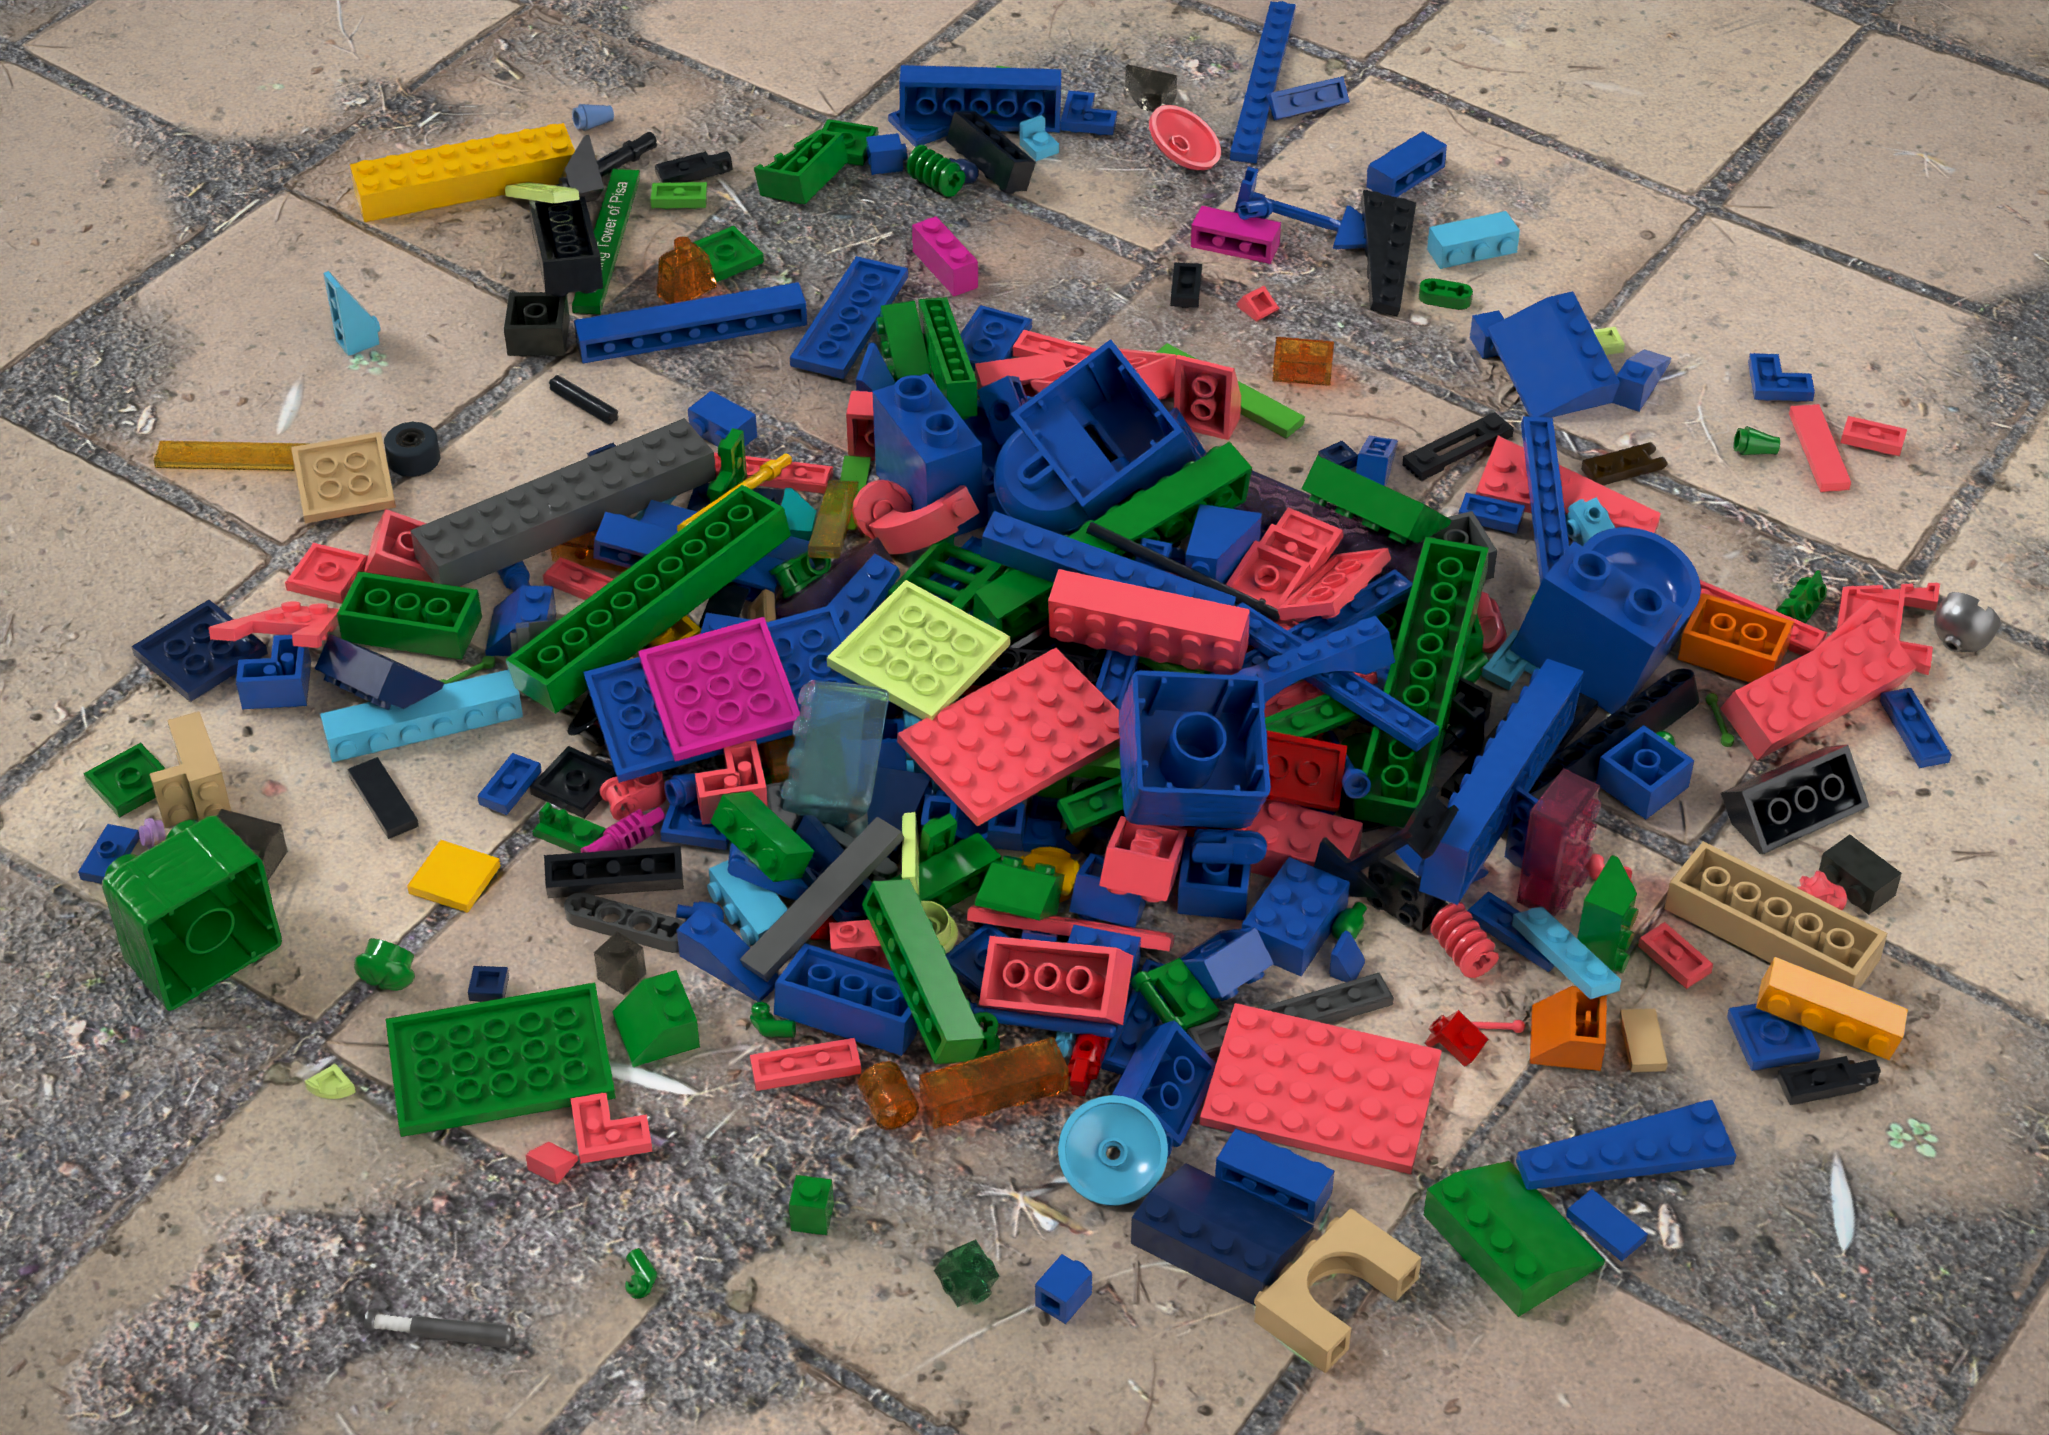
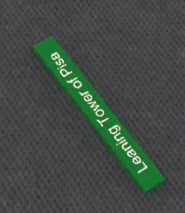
M612 170L594 229L601 257L603 289H598L590 294H584L580 291L575 292L572 302L573 313L601 315L639 185L640 170Z

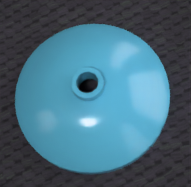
M1108 1095L1094 1098L1084 1103L1071 1114L1060 1134L1058 1156L1066 1180L1077 1193L1097 1204L1119 1206L1141 1199L1157 1185L1166 1167L1168 1144L1160 1121L1149 1108L1128 1097ZM1115 1147L1120 1151L1118 1159L1111 1160L1106 1156L1109 1148Z

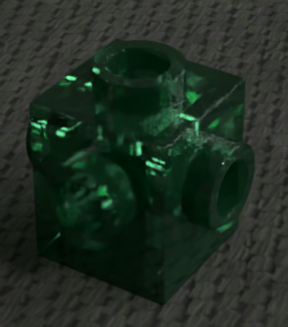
M976 1239L946 1252L934 1269L935 1274L941 1281L943 1290L952 1298L957 1308L969 1302L976 1305L986 1300L992 1294L991 1287L1000 1277L993 1261L986 1256Z

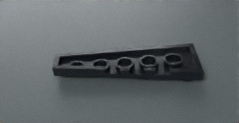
M1363 190L1361 211L1365 226L1363 234L1366 239L1365 256H1367L1368 261L1366 269L1367 278L1369 279L1370 310L1398 317L1401 308L1416 202L1405 198L1384 195L1376 191Z

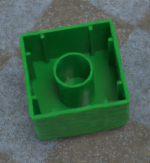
M208 816L199 822L196 820L180 822L171 829L165 841L138 856L126 854L117 858L109 865L105 872L102 889L124 961L168 1011L182 1006L199 996L200 993L276 950L282 944V936L274 911L263 861L217 816Z

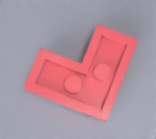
M606 1093L571 1098L580 1164L653 1152L647 1114L611 1120Z

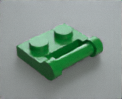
M1181 958L1149 972L1142 971L1130 980L1132 988L1135 992H1140L1163 1024L1175 1020L1185 1032L1188 1028L1202 1025L1215 1019L1220 1011ZM1153 986L1157 987L1162 996L1174 1010L1177 1017L1174 1016L1172 1011L1169 1009V1007L1166 1005V1003L1163 1001V999L1160 997V995Z

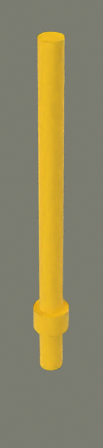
M785 453L776 460L767 461L760 466L758 472L677 526V531L679 532L739 486L744 485L753 490L766 480H773L781 474L782 469L792 463V457Z

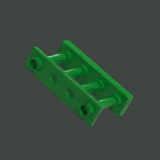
M954 533L932 544L888 590L885 600L907 580L929 593L953 601L951 605L969 613L971 610H974V596L977 588L986 581L992 582L999 578L1010 567L954 545ZM949 557H953L983 570L980 573L972 574L944 562ZM934 573H938L968 586L959 591L929 578Z

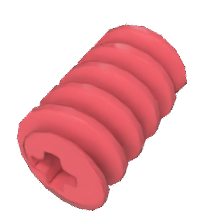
M1459 902L1458 905L1450 903L1442 908L1433 918L1430 931L1434 938L1438 939L1441 947L1445 948L1446 953L1452 958L1455 965L1460 967L1462 974L1468 978H1477L1493 968L1499 959V955L1494 951V942L1487 939L1486 932L1480 929L1479 923L1473 920L1472 914L1465 911L1464 904L1462 902Z

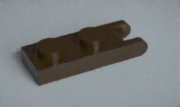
M1652 442L1585 459L1582 461L1581 469L1588 479L1601 485H1607L1662 470L1668 465V462L1664 457L1652 459L1650 455L1656 451V447Z

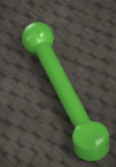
M485 656L481 663L448 680L441 679L439 681L444 684L453 683L483 668L491 669L495 666V658L493 656Z
M1710 693L1705 699L1706 703L1711 705L1722 734L1721 744L1725 747H1731L1734 743V736L1727 731L1717 705V695Z

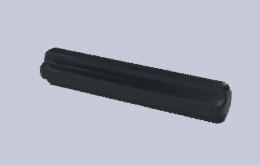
M555 375L553 379H550L549 388L554 393L607 424H612L618 420L619 416L617 415L618 410L560 375Z

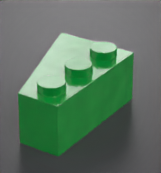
M818 130L794 144L793 151L784 156L781 152L775 155L774 162L765 167L762 164L754 167L760 196L795 202L796 204H806L848 162L843 134Z
M915 301L881 305L880 317L876 318V328L881 342L883 358L886 359L887 367L895 383L900 378L909 375L921 376L928 374L932 378Z

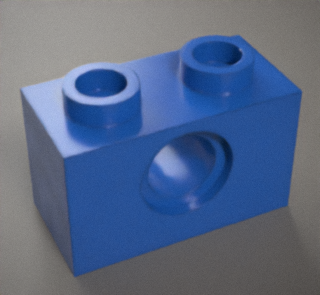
M1006 376L977 390L980 397L978 399L979 407L983 414L987 415L991 425L989 426L990 436L998 446H1003L1007 439L1019 429L1011 413L1028 401L1019 377ZM1008 405L1010 415L1005 420L1002 416V410L1004 406Z

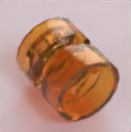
M887 1061L874 1064L860 1076L858 1088L865 1102L869 1105V1110L879 1128L894 1130L903 1127L915 1118L919 1111V1103L897 1063Z

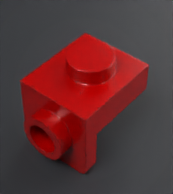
M1458 1010L1448 1017L1444 1015L1439 1016L1430 1025L1428 1030L1431 1034L1424 1044L1432 1047L1440 1042L1465 1067L1473 1062L1489 1039Z

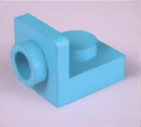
M1042 115L1020 123V146L1035 161L1059 153V143L1045 131V118Z

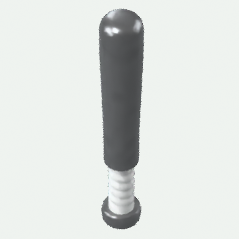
M369 1309L364 1319V1329L366 1332L387 1329L407 1332L411 1336L497 1348H510L515 1340L514 1328L504 1324L413 1316V1318L379 1314V1311L376 1309Z

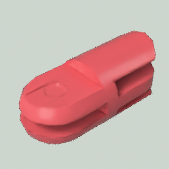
M1482 592L1477 609V615L1484 636L1482 651L1492 654L1496 653L1507 639V633L1497 602L1490 598L1489 594Z

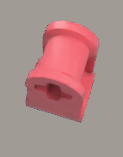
M662 771L618 783L617 777L606 780L600 788V795L603 800L609 802L613 818L621 820L638 809L644 812L662 805L666 801Z

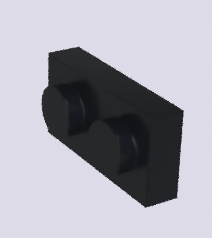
M1174 262L1170 306L1199 308L1202 264Z

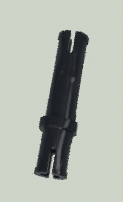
M650 131L646 132L633 141L628 140L624 142L621 148L600 158L597 164L601 177L630 161L635 162L639 160L642 154L656 148L657 139Z

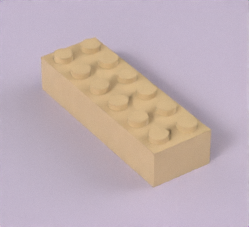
M1704 841L1670 881L1664 908L1769 963L1776 957L1858 990L1879 963L1888 934Z

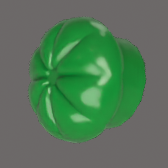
M370 938L365 953L358 955L354 959V969L356 974L371 986L377 985L382 990H403L411 985L415 979V973L410 969L414 954L393 943Z

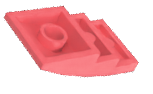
M1288 507L1277 525L1271 524L1260 542L1256 540L1253 542L1226 585L1257 600L1263 598L1266 600V604L1277 609L1327 562L1344 537L1343 530Z

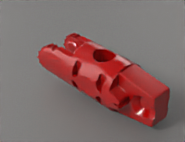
M1078 1034L1066 1071V1076L1071 1077L1072 1095L1085 1096L1091 1080L1098 1078L1110 1038L1099 1037L1093 1034Z

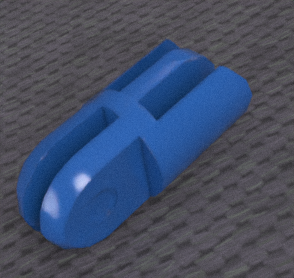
M1197 829L1194 832L1192 859L1196 863L1255 864L1263 860L1267 852L1265 837L1255 831Z

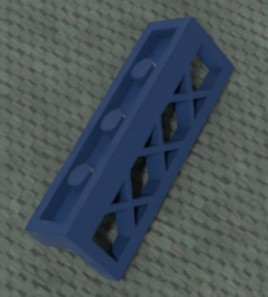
M804 815L796 834L814 850L801 878L810 887L843 853L844 849L815 815ZM868 878L834 911L832 916L837 922L869 920L862 906L872 884Z

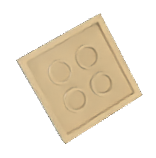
M381 432L291 447L305 524L396 508Z

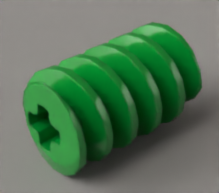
M923 144L915 147L908 158L907 172L909 176L946 197L956 195L965 182L966 175L964 171L960 170L959 164L951 162L950 159L944 158L943 155L935 153L934 150L928 149Z

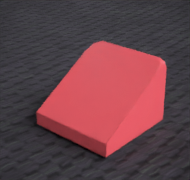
M1265 286L1244 295L1236 303L1240 310L1255 321H1259L1280 309Z
M547 1142L526 1154L528 1170L557 1185L579 1160L577 1155L551 1142Z

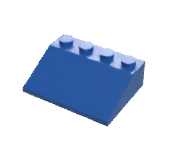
M1573 291L1547 297L1488 327L1487 332L1530 417L1553 418L1612 403L1620 381Z

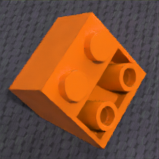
M1570 986L1533 1004L1531 1012L1530 1064L1601 1071L1606 1047L1607 995L1589 999L1577 986Z

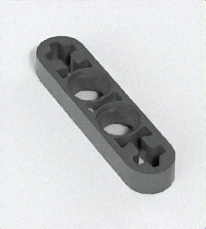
M574 893L565 900L566 919L571 925L671 953L679 952L677 929L684 921L678 918L588 893ZM608 914L620 916L617 921L611 923L602 920ZM643 922L651 925L646 931H637L633 928L635 925Z

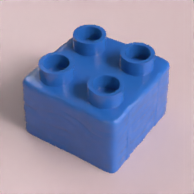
M1167 671L1134 672L1122 701L1118 718L1123 810L1128 822L1137 825L1242 829L1251 826L1270 793L1267 731L1264 713V683L1261 678L1250 675L1197 674Z

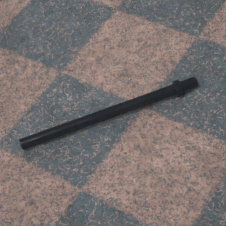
M1090 522L1087 528V534L1165 571L1235 596L1236 604L1239 605L1243 602L1276 623L1280 618L1278 610L1266 604V600L1263 598L1257 600L1096 523Z

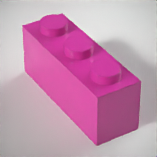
M1201 206L1191 225V247L1271 264L1280 245L1281 222L1258 217L1243 220L1239 217L1238 213Z
M937 216L912 225L913 252L953 296L978 288L977 259Z

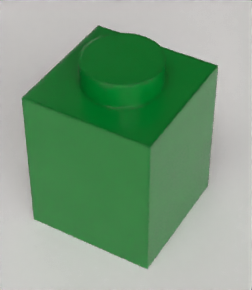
M796 1175L789 1201L791 1231L827 1235L834 1208L832 1179Z

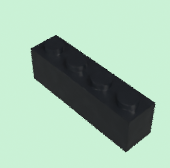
M976 111L954 112L946 141L955 148V151L974 163L987 179L992 180L999 186L1001 191L1008 194L1027 191L1036 162Z
M681 846L544 855L545 886L548 898L569 897L579 892L591 895L684 889Z

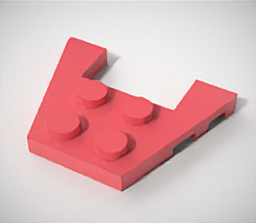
M1928 583L1927 587L1914 588L1913 584H1901L1900 589H1883V585L1843 587L1836 629L1868 600H1873L1877 604L1878 609L1860 626L1880 616L1916 665L1915 671L1929 675L1933 647L1904 642L1899 639L1903 606L1936 611L1940 583Z
M296 601L285 602L277 608L210 626V640L237 641L251 633L292 635L293 646L319 648L322 646V640H327L328 632H333L339 625L337 618L339 609L328 608V605L323 603L312 604L308 607L301 606V603Z

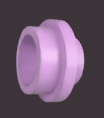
M146 818L144 826H140L139 836L143 846L147 845L148 849H151L166 840L165 829L161 820L154 821L153 818Z

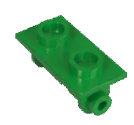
M1817 570L1812 578L1805 577L1799 579L1797 585L1789 594L1790 598H1786L1776 611L1806 623L1827 596V588L1823 583L1820 570Z

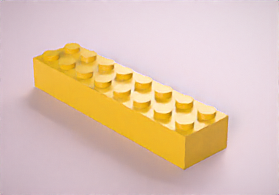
M564 123L549 124L545 127L523 129L509 134H497L493 137L478 140L471 139L467 142L452 145L445 144L426 150H415L410 153L389 155L374 160H362L358 163L350 164L354 192L364 222L506 195V185L526 182L546 185L559 184V178L575 149Z

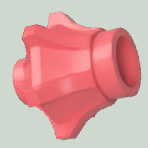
M1816 871L1815 875L1811 878L1807 876L1800 878L1801 886L1797 887L1798 889L1840 910L1845 908L1847 902L1845 889L1840 885L1830 882L1824 872Z

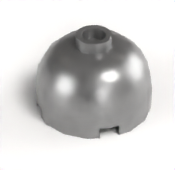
M1951 592L1947 597L1943 598L1935 613L1934 627L1947 649L1953 652H1975L1985 648L1993 640L2002 625L2000 617L1991 607L1988 606L1985 611L1982 607L1978 606L1977 604L1980 600L1974 596Z

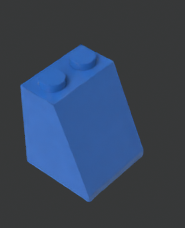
M1200 504L1185 555V566L1226 585L1255 540L1260 542L1262 513Z

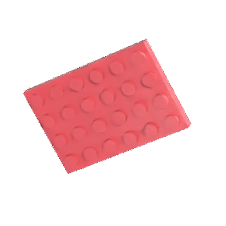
M1054 648L945 707L933 720L925 718L897 733V742L973 823L979 826L1119 747V710L1057 648Z
M1235 1003L1200 1115V1125L1232 1133L1236 1128L1246 1133L1255 1134L1262 1140L1411 1174L1442 1050Z

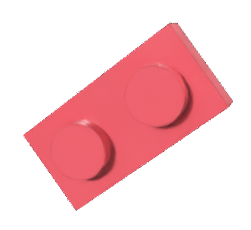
M1848 416L1841 443L1900 456L1907 429Z
M1665 922L1639 939L1638 947L1686 989L1712 973L1713 963Z

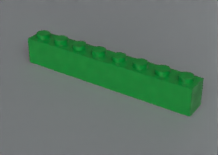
M947 297L918 299L919 321L937 387L962 420L968 419L970 416H978L977 380Z

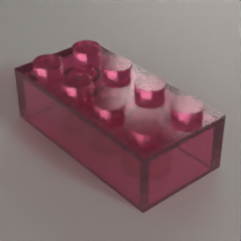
M1563 769L1532 808L1517 903L1530 909L1543 906L1555 917L1560 909L1565 910L1569 906L1574 890L1577 887L1581 889L1584 886L1589 875L1586 864L1593 853V847H1590V842L1597 830V824L1594 823V819L1601 807V801L1598 800L1600 785Z

